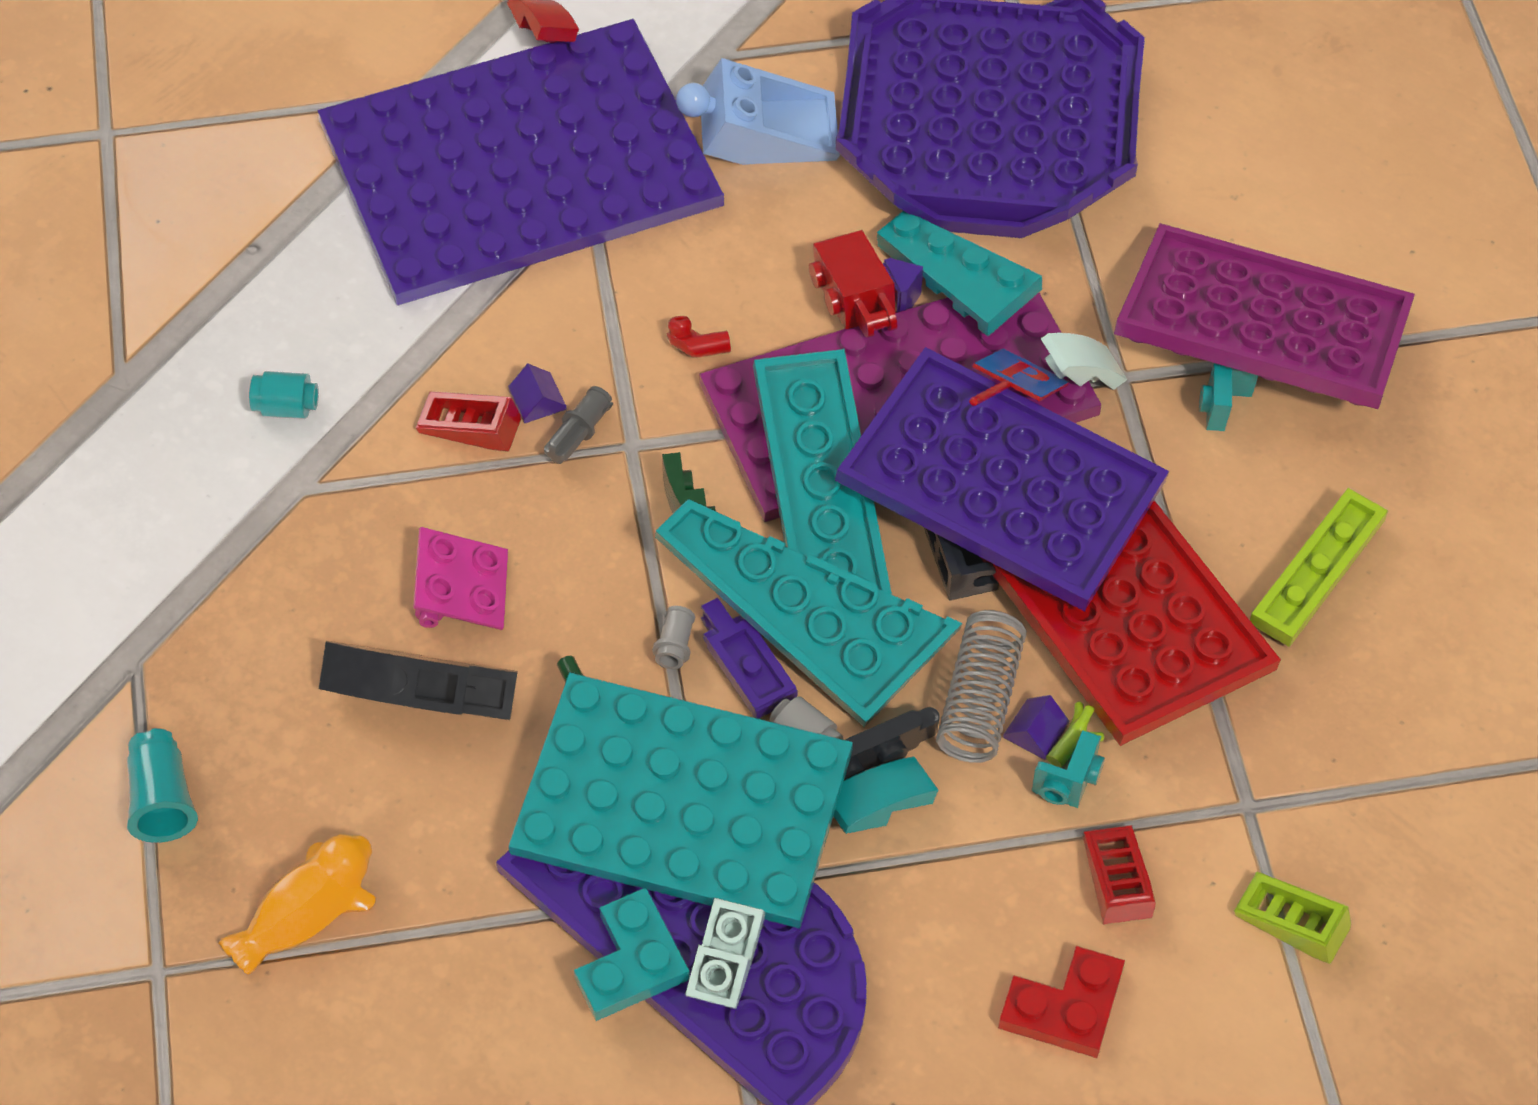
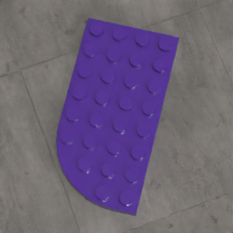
M509 850L496 861L497 871L597 959L618 951L600 917V907L644 888L511 855ZM814 882L800 928L764 919L749 973L736 1009L687 997L685 994L689 980L645 999L647 1003L764 1105H814L839 1078L858 1044L866 1010L867 979L865 964L862 961L850 923L833 899ZM647 889L691 976L698 946H702L712 906Z

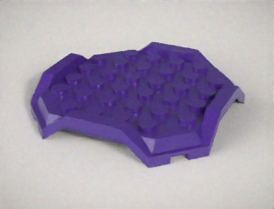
M873 0L852 12L848 65L835 150L892 204L908 214L918 216L949 232L1024 238L1070 219L1136 176L1138 166L1136 145L1139 94L1145 37L1124 19L1117 22L1106 13V4L1102 0H1054L1045 5L986 0H885L883 2Z

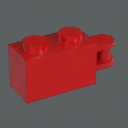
M863 230L813 243L814 262L809 263L810 277L815 288H822L824 291V298L829 313L832 316L837 314L846 330L859 326L866 338L874 336V331L887 328L889 331L896 330L898 324L895 314L894 282Z

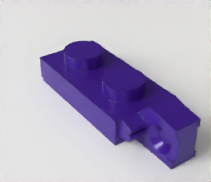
M718 597L701 605L703 610L701 620L708 632L703 634L707 649L754 718L759 719L773 712L784 699L791 701L797 697V687L759 632L750 623L743 619L741 615L732 619Z

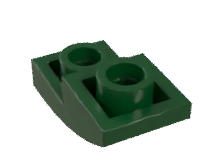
M681 453L662 454L663 482L672 513L688 499L716 511L715 506H706L704 488L694 489L692 471L683 470Z

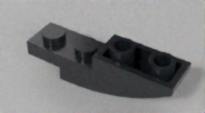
M326 641L319 689L456 715L464 713L510 720L518 671L422 657L420 654Z

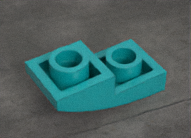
M914 756L899 759L874 767L845 780L836 805L834 818L845 834L887 826L890 816L894 811L933 804L938 788Z

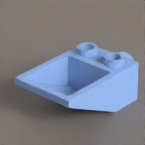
M721 58L703 85L688 83L682 86L677 93L676 104L684 115L688 117H698L701 115L703 154L741 165L836 161L840 156L835 150L838 129L835 96L832 91Z

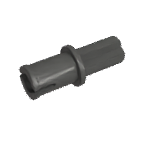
M598 386L590 387L575 409L566 411L563 415V424L544 446L545 455L550 457L554 463L561 464L563 461L568 460L583 440L591 439L595 434V425L613 406L610 394Z

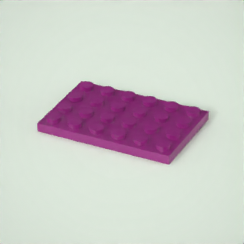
M1160 223L1117 318L1114 334L1129 338L1136 343L1150 344L1171 350L1179 355L1192 356L1255 374L1266 380L1283 382L1304 388L1312 393L1325 394L1349 401L1357 406H1367L1379 410L1415 294Z

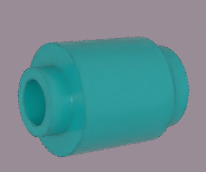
M264 371L263 375L252 376L249 390L251 411H260L262 416L306 419L310 410L317 409L319 398L318 384L311 383L308 373Z

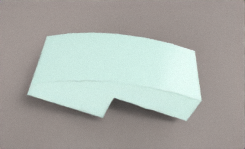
M1048 333L1041 338L1050 353L1045 357L1046 362L1060 379L1067 376L1080 387L1089 380L1095 383L1100 379L1113 390L1128 380L1107 346L1097 340L1072 333Z
M714 898L702 946H698L685 994L687 997L733 1009L737 1008L765 917L764 910Z

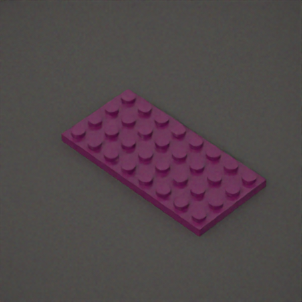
M1037 293L989 336H986L978 329V322L970 315L963 317L953 308V301L946 297L895 313L898 324L896 330L889 331L887 328L874 331V336L866 338L859 326L847 330L843 329L700 373V386L764 523L780 518L755 382L754 360L844 349L862 436L925 347L997 384L1000 381L973 368V364L1002 348L1055 374L1046 362L1045 357L1050 353L1041 338L1048 333L1062 332L1040 293ZM1065 376L1063 379L1069 381L1068 386L1040 402L1012 387L1008 388L1074 423L1100 415L1102 404L1089 381L1080 387Z

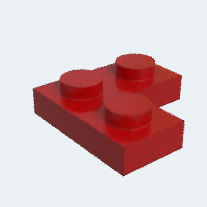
M1076 946L1063 990L1013 975L1000 1016L998 1029L1098 1058L1125 960Z

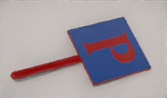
M1002 348L973 364V368L1000 382L971 397L969 403L972 406H976L1009 387L1040 402L1068 386L1069 381L1060 379L1057 375Z

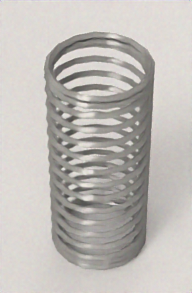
M982 610L972 613L967 618L950 689L948 690V697L946 698L943 716L941 717V725L936 736V742L941 750L961 761L981 763L992 760L997 755L998 743L1001 740L1000 734L1003 732L1005 715L1008 711L1007 706L1010 703L1009 697L1012 696L1011 688L1014 687L1016 670L1019 667L1018 661L1021 659L1020 652L1023 651V643L1027 633L1023 624L1007 613L995 610ZM980 621L1001 622L1015 628L1021 637L1019 638L1011 631L1000 627L978 626L972 628L971 626ZM975 631H999L1010 635L1016 641L1010 642L992 635H979ZM975 648L982 653H973L970 649ZM983 648L995 649L1005 654L987 651ZM1014 649L1015 652L1010 653L1008 650ZM973 657L980 662H971L968 658ZM981 657L993 658L1000 662L989 661ZM1011 657L1013 661L1008 662L1004 658ZM971 666L978 671H969L965 667ZM979 666L990 667L998 671H991ZM1008 666L1011 670L1006 671L1002 667ZM969 675L976 680H967L963 676ZM977 675L987 676L995 680H989L986 678L979 677ZM997 675H1006L1008 679L1003 680L1001 677ZM967 684L974 689H964L961 685ZM975 684L988 686L993 689H987L984 687L977 686ZM994 684H1004L1006 688L1001 689ZM964 693L972 698L963 699L959 694ZM991 693H1001L1004 697L998 698ZM975 694L985 695L990 698L981 697ZM988 702H999L1002 706L996 707ZM957 703H964L971 708H961ZM973 703L982 704V705H985V706H987V707L975 705V704H973ZM985 711H996L999 713V715L993 716L992 714ZM955 712H961L969 717H958ZM982 720H994L997 724L991 725L988 722ZM991 729L992 731H994V734H990L986 730ZM951 731H958L966 736L985 739L989 743L977 744L968 742L953 735ZM944 734H948L953 740L975 748L993 747V750L987 753L965 751L948 742Z

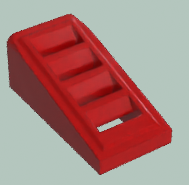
M430 391L416 429L418 433L490 450L509 451L519 427L521 415L511 397ZM443 408L449 409L445 420L439 421ZM461 412H464L462 421L458 422ZM479 416L482 417L480 424L477 423Z
M1132 825L1084 831L1083 840L1103 925L1153 918L1156 901ZM1119 841L1124 843V847L1100 850L1098 844ZM1127 857L1128 859L1126 863L1104 865L1103 860ZM1131 873L1132 878L1109 880L1108 875ZM1135 888L1136 892L1117 896L1113 894L1115 890Z

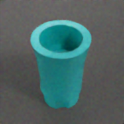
M153 728L147 732L136 733L128 743L129 755L127 766L130 801L127 822L128 831L133 837L151 843L179 839L190 833L198 822V815L190 797L184 774L181 751L170 731Z

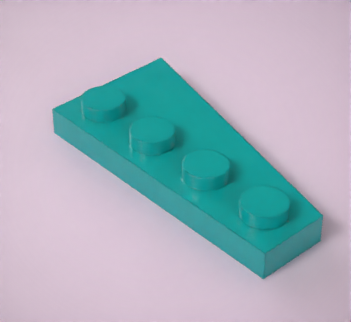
M902 211L877 232V245L893 259L923 266V277L926 279V286L935 294L942 292L953 301V308L963 317L968 315L973 317L978 322V329L986 336L992 334L1042 290V275L905 211Z

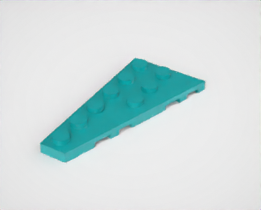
M690 499L680 506L655 531V538L863 727L901 691L962 626V623L948 616L944 619L922 609L923 605L908 598L902 600L880 590L877 584L811 554L807 557L785 547L786 543L771 536L766 538L743 528L740 522Z

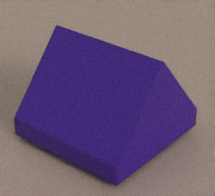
M893 258L885 259L883 265L894 282L895 313L911 309L921 295L923 266Z
M527 363L508 386L524 424L567 410L551 373Z
M1051 695L1028 698L1005 731L1003 738L1046 760L1047 754L1056 745L1069 725V719Z

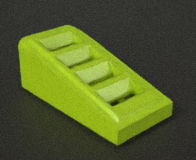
M1258 871L1234 910L1235 916L1307 955L1328 964L1332 963L1351 927L1348 906ZM1269 893L1274 897L1265 912L1259 910L1258 908L1264 897ZM1285 903L1291 905V908L1285 918L1278 917ZM1306 913L1310 915L1304 927L1298 925L1302 916ZM1325 923L1326 925L1321 933H1318L1322 924Z

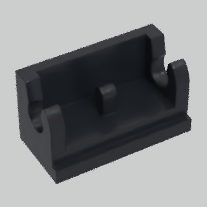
M924 528L949 601L999 590V583L992 575L996 573L992 563H983L978 555Z

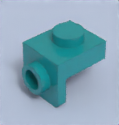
M1216 363L1213 364L1208 384L1202 385L1199 398V412L1207 413L1206 430L1225 431L1232 408V396L1252 397L1258 375Z
M1082 730L1067 770L1039 761L1034 773L1032 792L1041 795L1043 799L1052 804H1067L1078 808L1087 783L1096 785L1103 769L1105 757L1098 755L1101 736Z

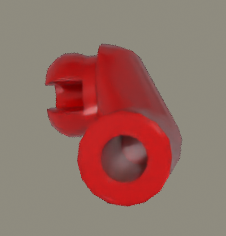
M675 316L668 322L669 332L667 333V338L670 344L691 357L699 358L731 352L728 331L701 335L691 329L692 323L687 316Z

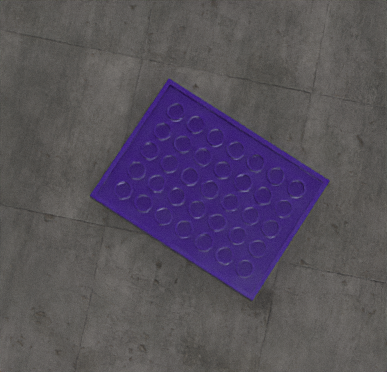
M634 18L578 34L575 42L557 41L317 110L322 129L397 306L724 206V194L683 113L678 109L676 100Z

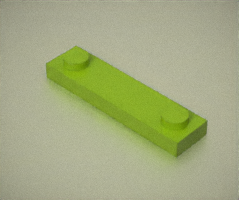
M1347 488L1251 613L1250 621L1257 629L1290 647L1385 522L1388 510Z

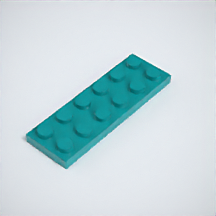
M840 349L754 360L753 370L784 542L786 543L785 547L807 557L811 554L877 584L878 589L892 595L874 501L835 481L837 469L861 437L845 350Z

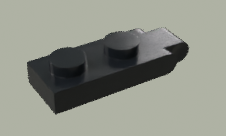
M927 707L920 711L911 710L845 739L846 741L853 742V750L844 781L881 763L883 765L903 759L908 751L917 748L920 742L935 736L938 730L939 712L932 707Z

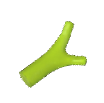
M1082 702L1075 703L1074 716L1067 731L1046 756L1052 765L1062 768L1073 755L1082 730L1087 731V725L1094 712L1092 706L1086 705L1084 708ZM1090 732L1101 736L1100 742L1104 741L1105 736L1103 732Z

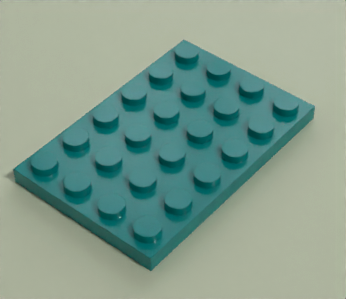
M569 672L508 845L511 855L646 888L651 891L713 906L714 898L761 909L765 911V920L800 928L849 765L853 742Z

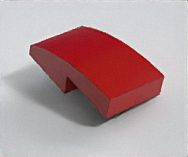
M554 0L507 1L519 28L532 30L536 40L549 43L557 41L575 42L579 27L570 13L560 3Z

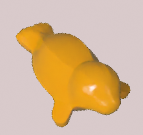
M343 834L333 836L324 843L317 842L311 845L307 851L305 862L285 873L267 892L257 908L248 929L226 936L219 941L218 944L222 947V950L232 957L234 963L246 974H251L268 954L285 951L303 944L327 927L339 915L347 912H364L372 909L376 902L375 896L361 888V883L372 854V846L369 840L360 835L349 836Z

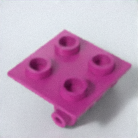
M420 527L413 603L415 616L419 619V624L426 628H434L438 625V621L446 616L503 630L508 549Z

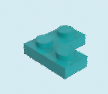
M646 888L600 907V917L618 951L574 970L577 985L595 1021L690 980L689 969Z

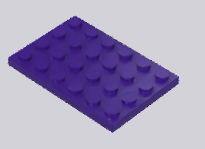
M925 347L837 469L835 481L1085 611L1165 484L1169 471L1009 389L976 406L970 405L969 400L971 397L997 383Z

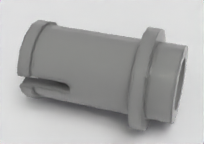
M671 606L665 612L661 637L654 643L652 651L658 665L667 669H679L690 657L691 652L687 645L692 624L695 621V614L686 607Z

